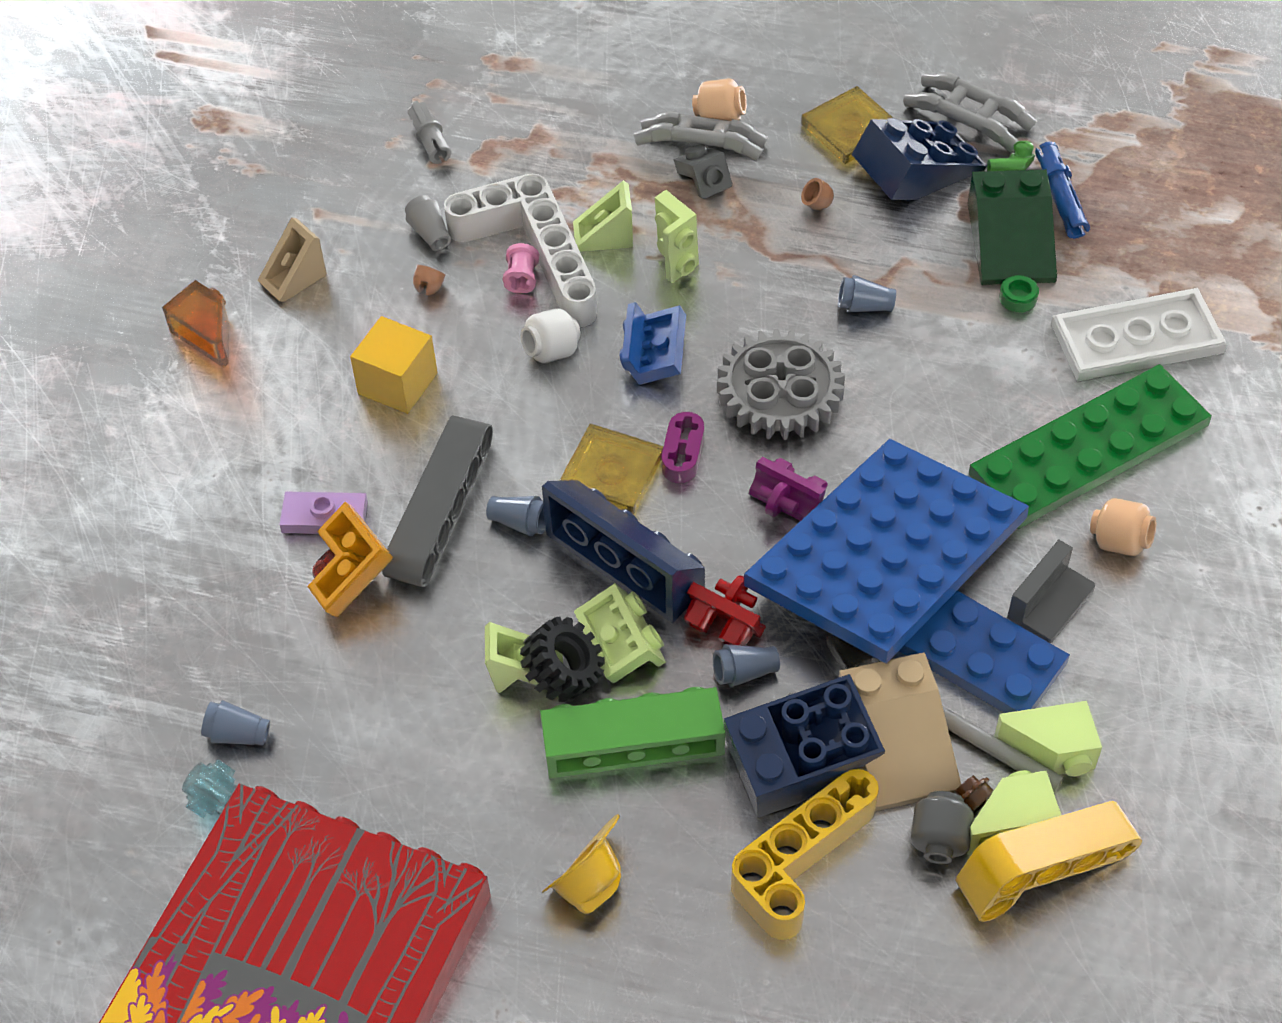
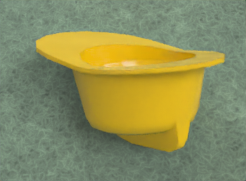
M619 814L615 815L602 827L567 871L546 887L542 894L549 888H552L569 904L575 906L584 914L593 912L614 894L619 886L621 871L620 864L606 836L620 818Z

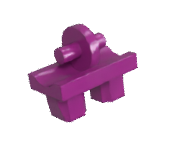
M762 456L756 462V473L748 494L766 503V514L776 517L782 511L801 521L823 501L828 486L827 481L815 475L806 479L794 473L795 469L792 463L782 458L771 461Z

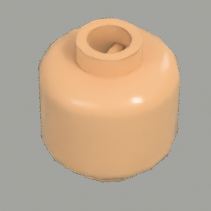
M730 78L703 82L699 87L698 95H693L692 98L694 115L732 121V119L740 120L741 115H744L747 109L744 88L738 86Z
M1111 498L1105 502L1101 510L1096 509L1090 522V532L1096 534V541L1100 549L1127 556H1137L1144 548L1149 549L1153 543L1157 526L1156 517L1151 516L1149 508L1142 503Z

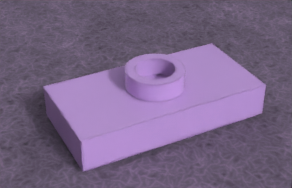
M285 492L279 524L281 532L318 534L317 531L345 501L352 505L365 521L368 505L366 493Z

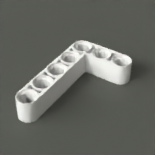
M533 173L458 192L450 195L445 200L444 209L447 231L451 239L457 242H469L523 227L531 246L536 248L540 254L539 264L559 308L575 319L579 327H586L596 320L597 298L595 283L550 186L543 176Z

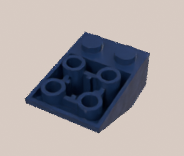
M889 118L888 120L871 119L851 154L891 200H918L971 177L972 172H981L987 168V165L978 156L976 148L966 143L957 134V128L953 124L944 120L931 122L914 119L913 121L897 120L895 118Z
M850 674L724 718L725 740L757 818L801 803L821 791L843 773L852 769H859L885 754V749Z

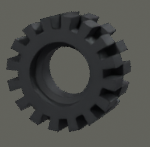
M561 616L554 617L552 620L549 619L523 642L525 645L520 651V655L525 656L520 661L522 668L530 669V672L525 675L527 680L530 682L535 679L538 683L534 689L539 693L546 689V698L553 700L558 696V702L563 703L567 700H570V702L575 700L596 684L604 672L600 667L605 664L604 657L597 656L602 651L600 644L593 645L591 642L595 638L594 634L591 631L587 635L583 633L585 625L578 622L573 626V619L569 617L563 620ZM555 650L565 657L570 669L559 660Z

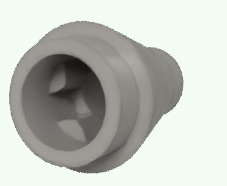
M420 195L409 201L405 207L406 222L429 244L433 251H439L447 247L451 242V237L447 232L438 202L431 199L428 195Z

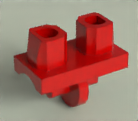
M737 576L732 583L721 578L718 580L715 590L724 594L725 598L695 582L692 583L687 592L692 601L684 617L685 622L690 627L706 634L713 620L718 616L727 621L718 637L724 644L745 646L753 635L761 637L766 628L764 624L760 623L761 617L740 606L742 603L753 608L758 597L747 592L748 588L744 586L743 576Z

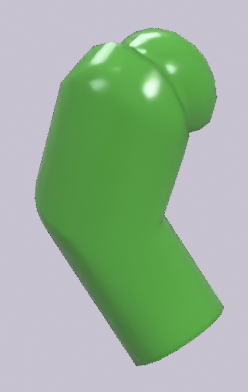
M1029 141L1016 142L1014 144V153L1009 158L988 159L987 171L1026 170L1034 162L1033 144Z

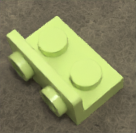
M665 190L654 197L658 237L657 247L665 257L666 279L673 283L682 276L689 275L699 265L697 216L691 209Z
M614 583L574 610L578 621L585 625L583 632L587 635L591 631L595 636L591 640L593 645L600 644L602 651L597 656L604 657L605 664L601 668L604 670L605 677L612 683L617 682L649 660L658 667L666 663L660 651L664 643L655 628L650 624L647 625L643 617L647 613L646 607L635 592L632 591L628 594Z

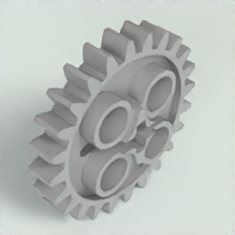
M774 329L773 336L769 338L762 331H758L757 341H753L748 336H745L743 347L733 344L731 355L724 354L723 366H718L717 393L720 394L719 404L720 406H727L726 416L728 418L737 416V426L739 428L750 423L751 434L753 435L761 428L766 429L767 439H770L775 431H780L782 438L787 440L789 431L792 430L801 438L804 437V427L806 426L817 432L819 420L829 424L831 412H839L840 401H843L845 373H841V361H833L834 351L827 350L822 352L823 341L821 340L812 345L809 344L810 334L807 333L800 340L796 339L794 330H790L786 337H781L779 330Z

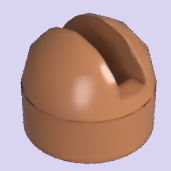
M813 178L808 181L801 194L803 204L814 210H822L829 207L834 199L833 189L828 183L819 178Z
M418 264L413 275L414 288L417 292L421 293L424 286H427L426 295H433L441 288L446 275L431 267Z

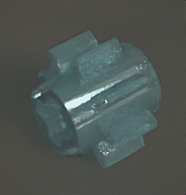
M218 759L213 765L209 763L206 766L202 762L198 763L190 771L182 785V792L187 794L186 799L189 800L185 807L203 819L208 813L212 815L216 812L221 815L238 786L234 783L236 779L232 777L235 770Z

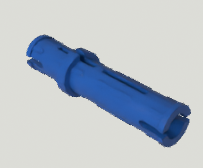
M1055 142L1042 143L1039 145L1041 150L1036 148L1035 155L1042 170L1047 169L1051 193L1064 223L1067 236L1073 239L1083 237L1085 235L1083 228L1086 232H1089L1090 225L1072 186L1070 168L1068 165H1064Z

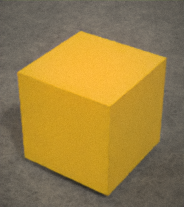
M380 316L350 356L357 393L406 414H409L438 374L432 335Z

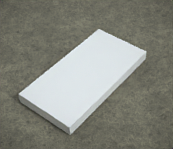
M1198 288L1052 316L1051 326L1077 382L1151 368L1158 364L1166 365L1223 354L1227 347V343Z

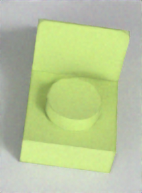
M489 622L485 625V665L496 691L501 693L517 679L537 685L538 683L535 679L530 682L527 680L525 675L530 672V669L522 668L520 662L525 658V656L520 655L521 648L525 645L523 642L530 635ZM555 650L557 657L563 663V655Z

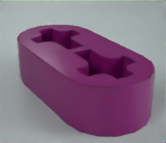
M680 412L674 415L669 422L662 451V473L670 482H689L698 472L704 444V421L698 414ZM684 429H692L689 432L688 440L681 439V433L684 432ZM679 454L685 455V462H683L682 466H674L678 461Z

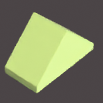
M624 180L573 221L574 238L579 251L633 247L629 184Z

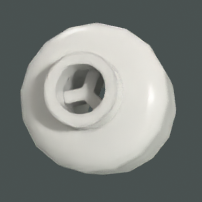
M552 309L530 316L521 330L520 338L522 347L528 356L533 357L540 363H549L574 354L581 331L577 321L571 318L566 311Z

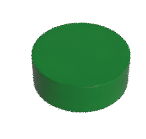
M1021 275L1011 276L1003 281L999 300L1006 309L1012 312H1027L1032 310L1037 304L1039 287L1029 277Z

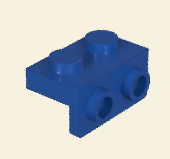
M636 302L628 304L627 316L623 321L624 342L623 349L620 350V361L624 370L629 371L639 385L681 374L686 314L680 305L645 315Z

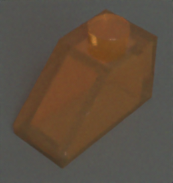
M194 280L162 307L169 331L223 368L229 364V320L225 309L226 301L217 289L213 287L208 288Z

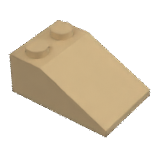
M925 652L891 659L887 664L877 662L840 670L839 677L851 675L885 749V754L860 768L872 774L878 782L879 791L875 812L919 802L921 799L927 798L928 794L934 791L954 793L961 785L939 689Z

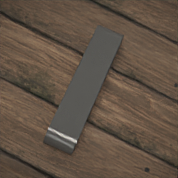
M454 415L449 418L387 548L393 559L382 570L384 577L421 587L428 585L491 447L493 427L491 424Z

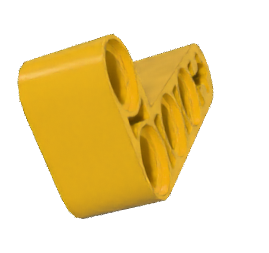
M852 769L843 773L734 857L731 873L732 894L759 926L772 938L779 940L790 939L796 936L802 928L805 897L793 880L859 831L874 817L879 787L875 777L868 771ZM824 820L828 821L832 826L821 828L817 827L813 822ZM790 846L798 852L787 855L781 853L778 848ZM753 872L763 878L759 881L751 882L745 880L742 876ZM777 906H787L794 912L790 915L782 916L776 914L772 909Z
M1109 801L990 837L974 850L956 876L955 881L979 921L987 922L1007 912L1025 890L1120 861L1135 852L1142 844V839L1116 801Z

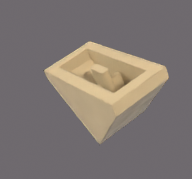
M291 217L257 281L276 299L285 302L325 277L327 272L320 239L297 218Z

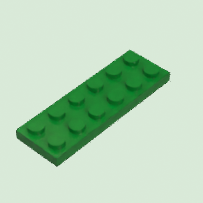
M1158 364L970 464L968 474L972 479L1029 506L1027 518L1017 528L1019 530L1209 426L1212 415L1161 364Z

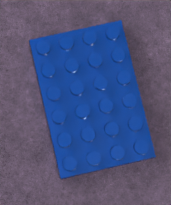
M889 438L744 573V586L887 664L1026 520L1029 506Z

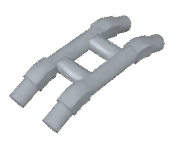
M948 72L924 73L921 77L923 87H934L938 90L950 91L951 93L945 100L937 94L921 92L920 94L906 93L903 98L905 107L919 108L920 110H927L933 113L937 112L982 132L983 135L988 136L995 143L998 142L1010 153L1013 152L1014 144L1019 140L1011 135L1000 122L991 118L994 113L999 111L1000 114L1005 115L1012 122L1015 121L1027 132L1037 122L1017 101L1009 97L999 96L960 79L958 75ZM965 97L983 104L977 113H973L958 105Z
M675 111L659 113L655 117L641 120L642 130L634 132V139L638 146L663 140L704 144L733 150L757 162L761 155L762 148L768 139L766 135L753 129L752 125L741 120L732 119V121L683 115Z

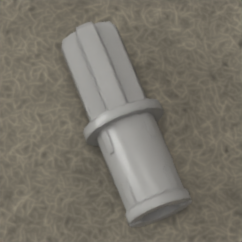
M412 102V106L407 112L416 129V139L423 143L432 163H442L437 154L438 151L441 152L444 160L447 161L452 153L442 135V125L434 120L425 102Z

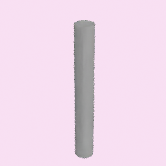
M949 709L944 711L949 731L1017 771L1027 770L1031 773L1047 771L1053 792L1055 793L1059 789L1064 777Z

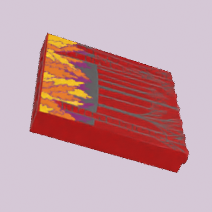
M239 783L99 1023H429L490 900L491 894L488 877L479 868L471 864L460 863L456 865L443 860L439 854L431 849L419 847L416 850L402 845L397 838L388 833H370L360 829L355 822L348 818L337 816L333 819L320 814L317 809L305 802L296 801L293 804L280 799L273 791L265 787L256 786L253 789Z

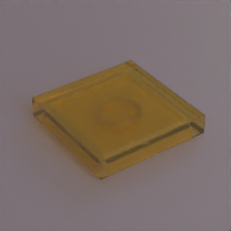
M856 86L802 114L801 124L844 164L855 160L851 154L870 120H888L893 117L862 89Z
M590 423L560 480H578L588 488H595L606 497L607 501L621 510L626 509L634 515L662 460L664 446Z

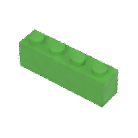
M690 687L682 692L667 694L651 692L637 698L622 700L605 698L592 704L576 706L560 704L551 709L540 710L549 779L725 755V728L717 687L705 689L702 687Z

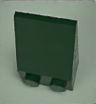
M1047 169L972 172L967 204L981 285L1002 284L1005 279L1015 275L1029 277L1036 283H1056L1057 266L1053 205Z

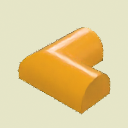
M346 501L317 531L335 554V557L307 586L323 609L335 617H339L393 559V556L357 511Z

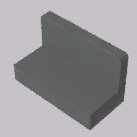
M1060 539L1057 540L1013 593L1007 615L1009 620L1049 643L1055 640L1095 589L1093 581L1068 567L1073 547Z

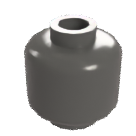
M947 791L931 792L927 798L921 799L915 805L911 843L917 850L923 852L924 858L930 862L938 864L952 862V858L962 856L970 849V826L974 821L972 809L964 803V799L958 794Z

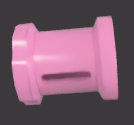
M518 243L509 246L507 249L506 261L508 263V270L503 274L504 287L508 291L513 293H529L536 287L534 267L539 263L540 254L533 246Z

